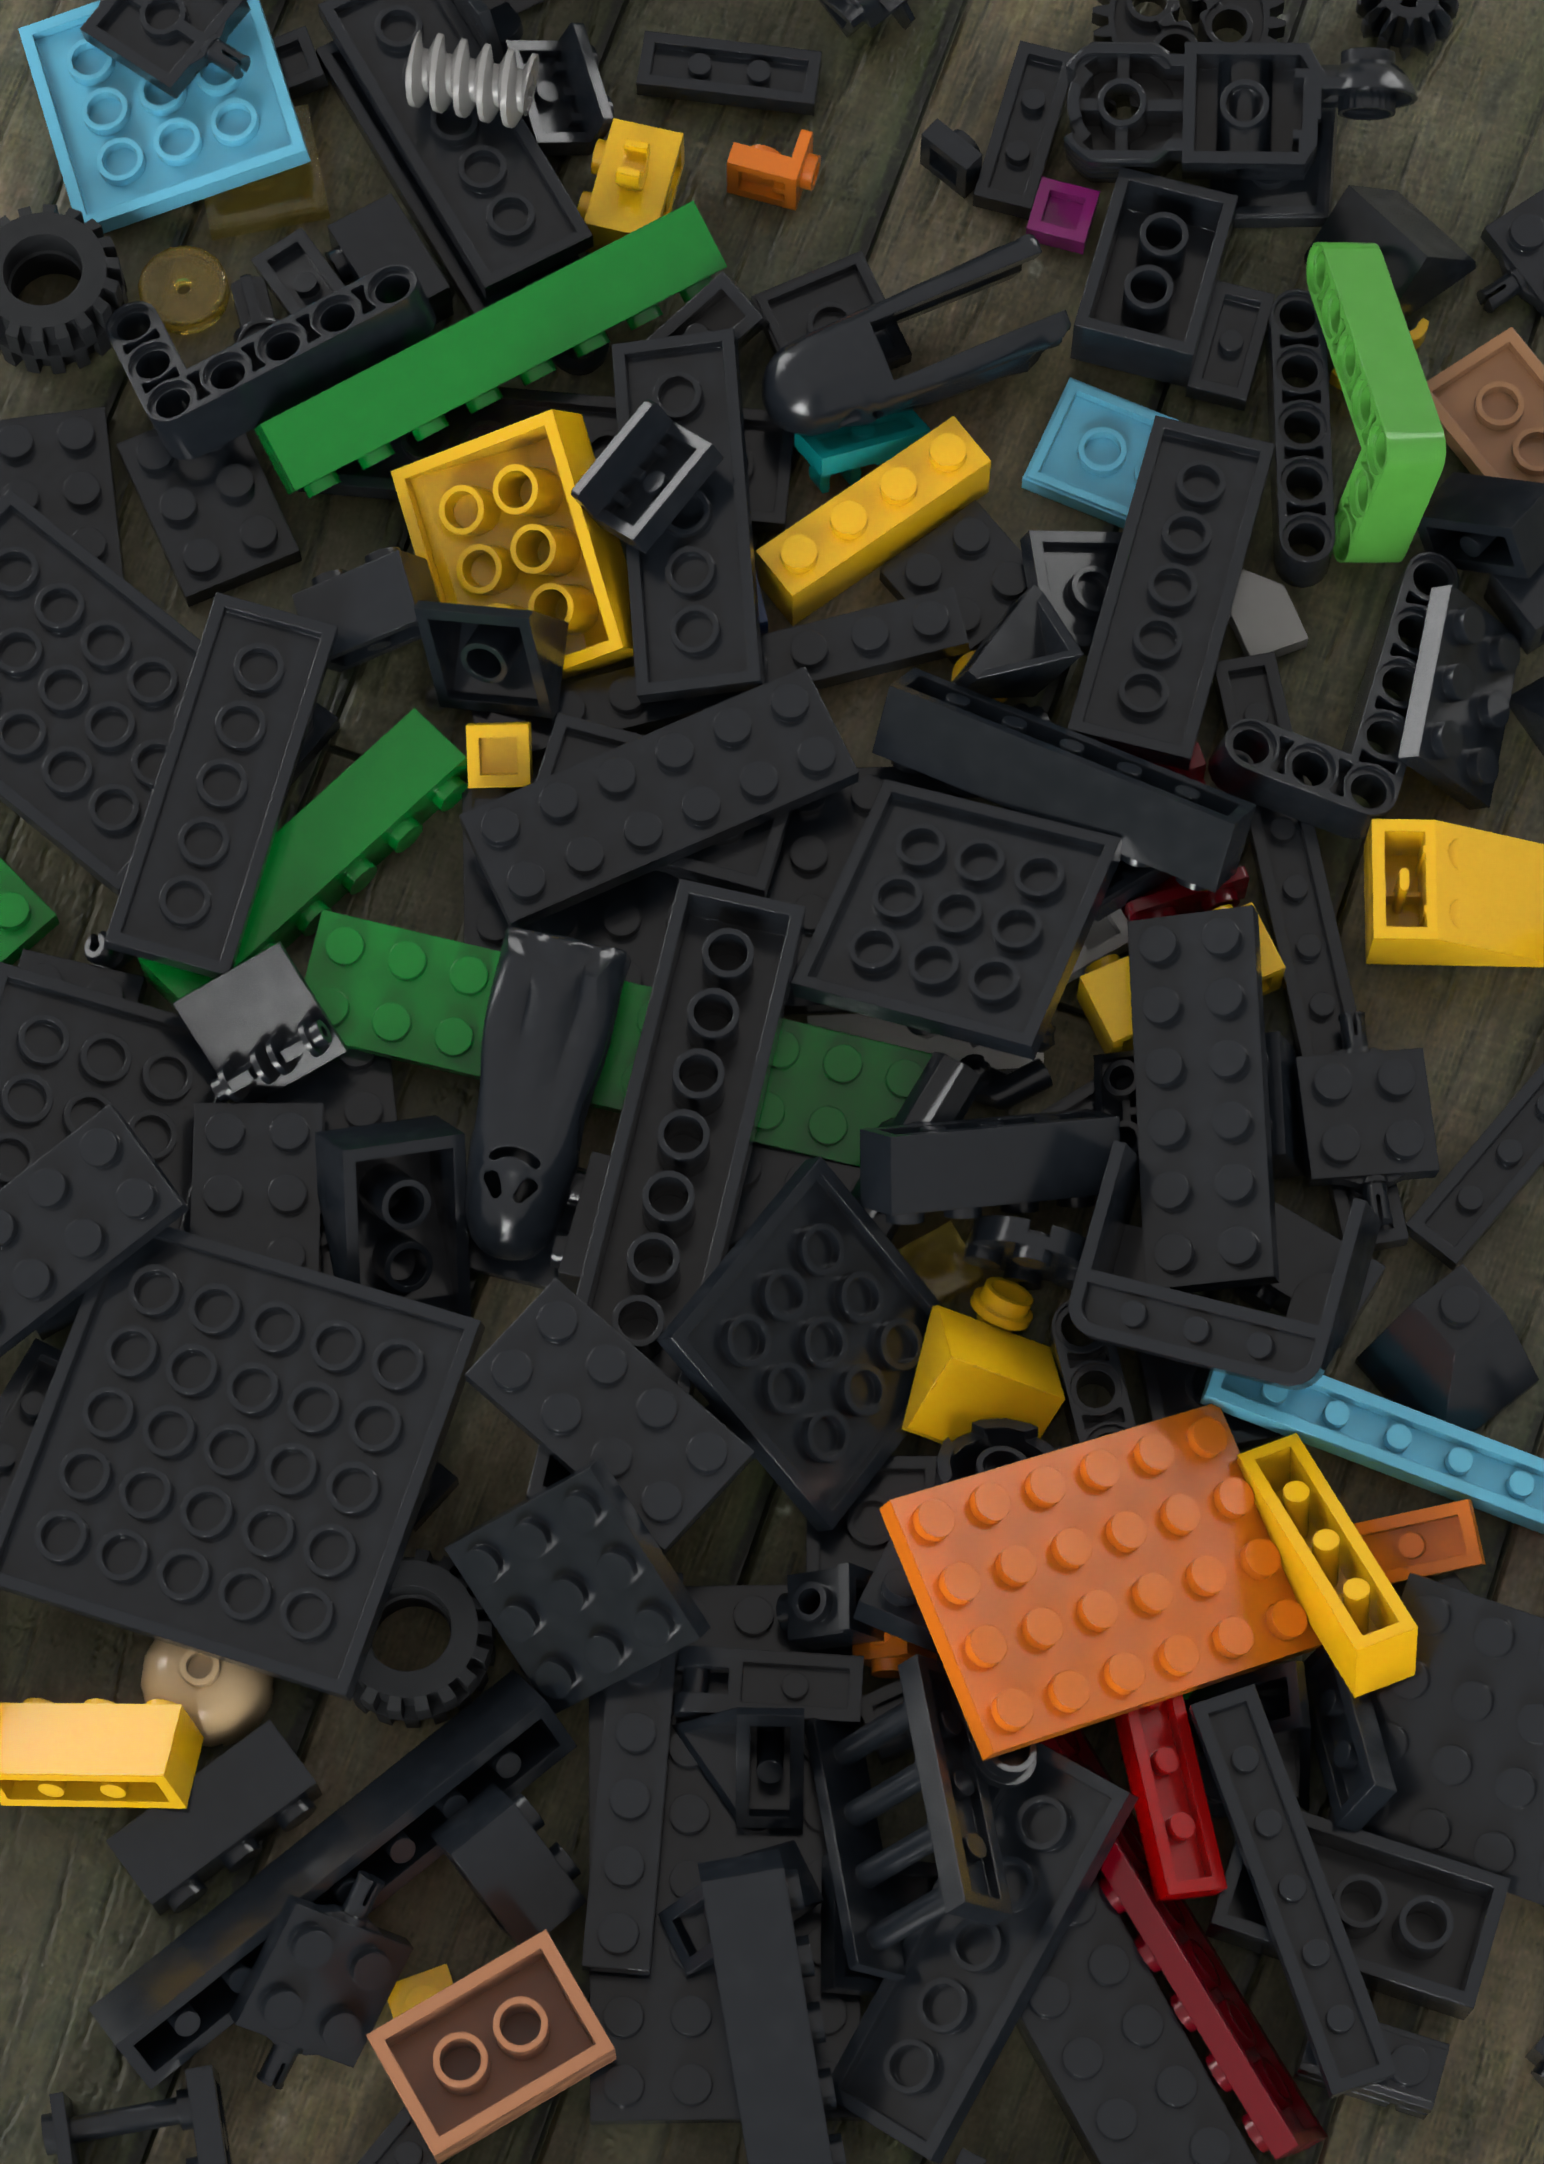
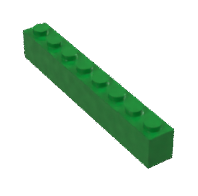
M693 200L261 423L254 430L288 495L303 488L307 497L311 498L340 483L341 480L336 470L353 461L358 460L362 470H365L394 455L395 451L390 442L405 434L412 432L416 441L419 442L449 426L444 414L459 406L466 404L470 414L503 398L498 386L519 376L524 386L557 370L552 358L573 348L576 356L580 358L611 342L605 331L626 320L632 331L663 315L664 313L659 303L679 293L684 303L690 301L713 280L712 275L723 270L727 265Z

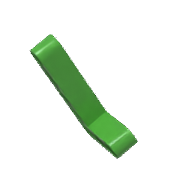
M1316 242L1310 248L1307 258V285L1361 446L1360 454L1334 514L1335 542L1333 555L1339 563H1399L1406 556L1443 471L1446 458L1444 430L1379 245L1367 242Z

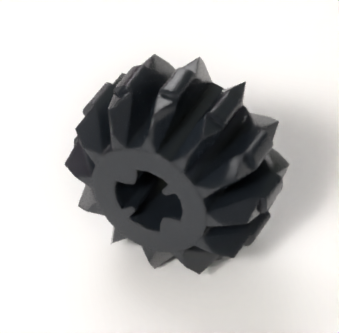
M1357 0L1356 3L1357 17L1362 19L1361 31L1363 38L1379 37L1378 48L1389 49L1391 46L1399 48L1403 61L1410 56L1413 47L1428 57L1430 52L1434 50L1436 41L1445 42L1451 35L1452 20L1456 18L1459 8L1457 0Z

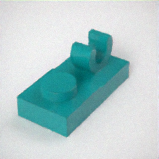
M909 410L876 419L872 424L843 427L827 434L805 436L794 433V447L810 464L809 477L824 494L830 490L829 481L832 474L840 473L851 486L861 478L860 467L874 463L876 465L885 463L932 430L914 410Z

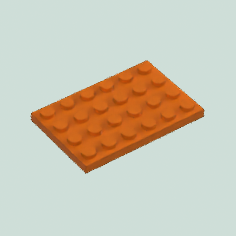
M1213 1404L1202 1406L894 1498L879 1508L983 1761L1309 1653L1322 1645L1307 1620L1305 1610L1295 1598L1281 1565L1279 1550L1271 1542L1254 1502L1253 1490L1245 1481L1237 1463V1455L1240 1454V1451L1221 1408Z

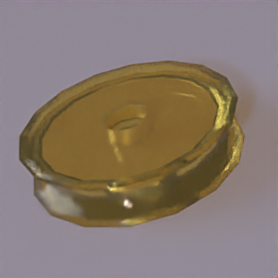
M186 245L168 248L153 256L143 268L138 283L140 301L147 302L156 309L169 333L179 335L199 333L214 325L226 311L230 298L226 271L219 260L204 249ZM184 286L191 288L186 294H179L177 292L179 288Z

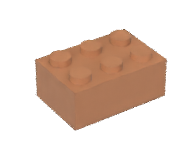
M546 1929L366 2035L437 2164L443 2163L616 2060L613 2044Z

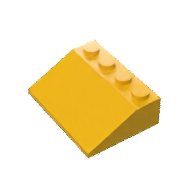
M551 409L390 472L415 555L427 560L438 601L442 603L530 610L569 622L562 679H566L634 656L628 568L620 539L602 529L571 496L572 488L596 460L583 416L579 413Z

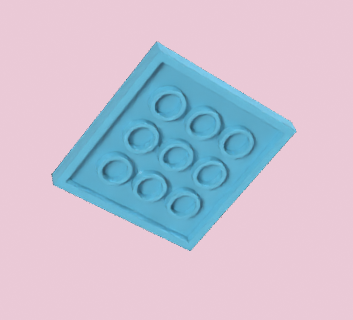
M100 0L18 28L71 207L82 212L84 223L93 218L102 226L103 233H107L311 162L260 0H247L251 10L228 36L226 42L242 54L250 57L251 62L248 71L245 72L241 69L244 76L240 79H235L215 64L209 63L208 66L199 71L177 99L85 40L80 28L97 9Z

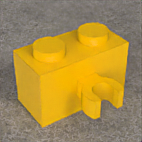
M613 118L607 140L598 139L594 148L591 174L597 175L593 191L582 192L577 208L593 235L594 247L586 250V252L593 253L671 212L685 164L683 133Z

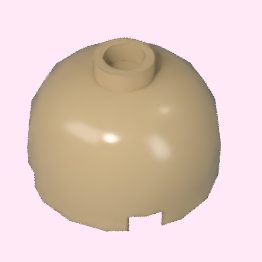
M155 1639L144 1657L140 1685L145 1704L152 1699H164L176 1704H182L204 1737L202 1746L213 1747L220 1744L227 1746L237 1743L260 1725L272 1704L274 1677Z

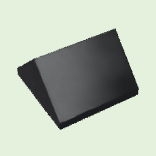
M1348 185L1304 255L1305 264L1307 265L1309 250L1316 242H1367L1378 244L1404 318L1410 316L1476 269V261L1397 190Z
M420 600L417 602L414 611L440 707L554 718L559 705L569 622L530 610Z

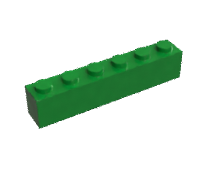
M413 708L275 834L234 967L279 941L286 949L302 934L308 937L317 932L322 909L332 911L331 907L349 892L351 895H354L363 890L376 875V866L391 852L401 853L409 848L420 836L423 830L422 824L439 809L442 812L448 811L462 799V793L468 789V784L465 782L468 781L467 757L417 709ZM138 958L146 981L174 1008L173 1003L176 1000L215 979L144 958Z

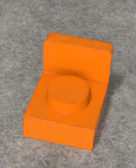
M801 129L792 157L782 155L776 149L766 145L756 144L748 146L733 142L727 160V193L796 211L803 189L809 191L814 189L820 170L821 156L813 154V132Z

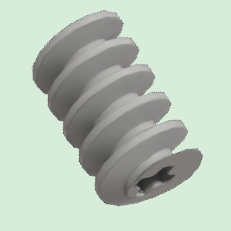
M419 30L412 43L406 67L405 89L408 104L411 107L420 108L429 96L432 110L443 113L453 100L454 111L458 117L467 118L476 106L479 120L484 123L493 121L500 110L502 124L507 128H514L523 114L526 116L531 108L538 78L539 55L532 53L524 69L517 68L515 49L508 48L500 64H497L493 61L491 44L485 43L477 58L474 59L470 58L468 39L461 38L453 54L446 52L445 36L441 33L436 35L429 49L423 48L421 30Z

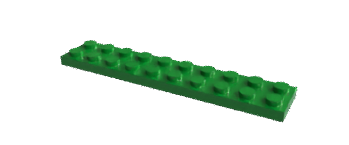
M322 909L304 980L346 1047L380 1057L480 1080L484 1020L501 951ZM624 981L611 1042L590 1104L591 1107L616 1113L622 1112L652 987ZM783 1018L754 1143L814 1157L821 1156L823 1159L860 1167V1129L876 1128L882 1122L897 1116L933 1054Z

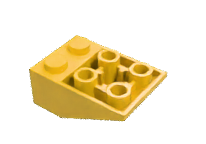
M1371 819L1364 843L1366 964L1544 967V844L1438 820Z

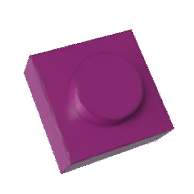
M1042 177L1026 227V234H1033L1040 244L1083 255L1099 204L1100 191Z

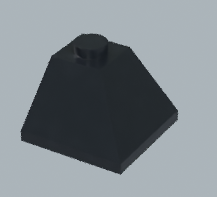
M1463 1263L1413 1301L1355 1360L1358 1367L1386 1399L1472 1432L1480 1429L1539 1381L1506 1313Z

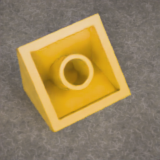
M932 1306L902 1430L942 1444L948 1437L953 1442L957 1437L970 1433L972 1423L975 1421L1008 1418L1031 1423L1038 1427L1037 1437L1041 1438L1065 1401L1051 1348L943 1306Z

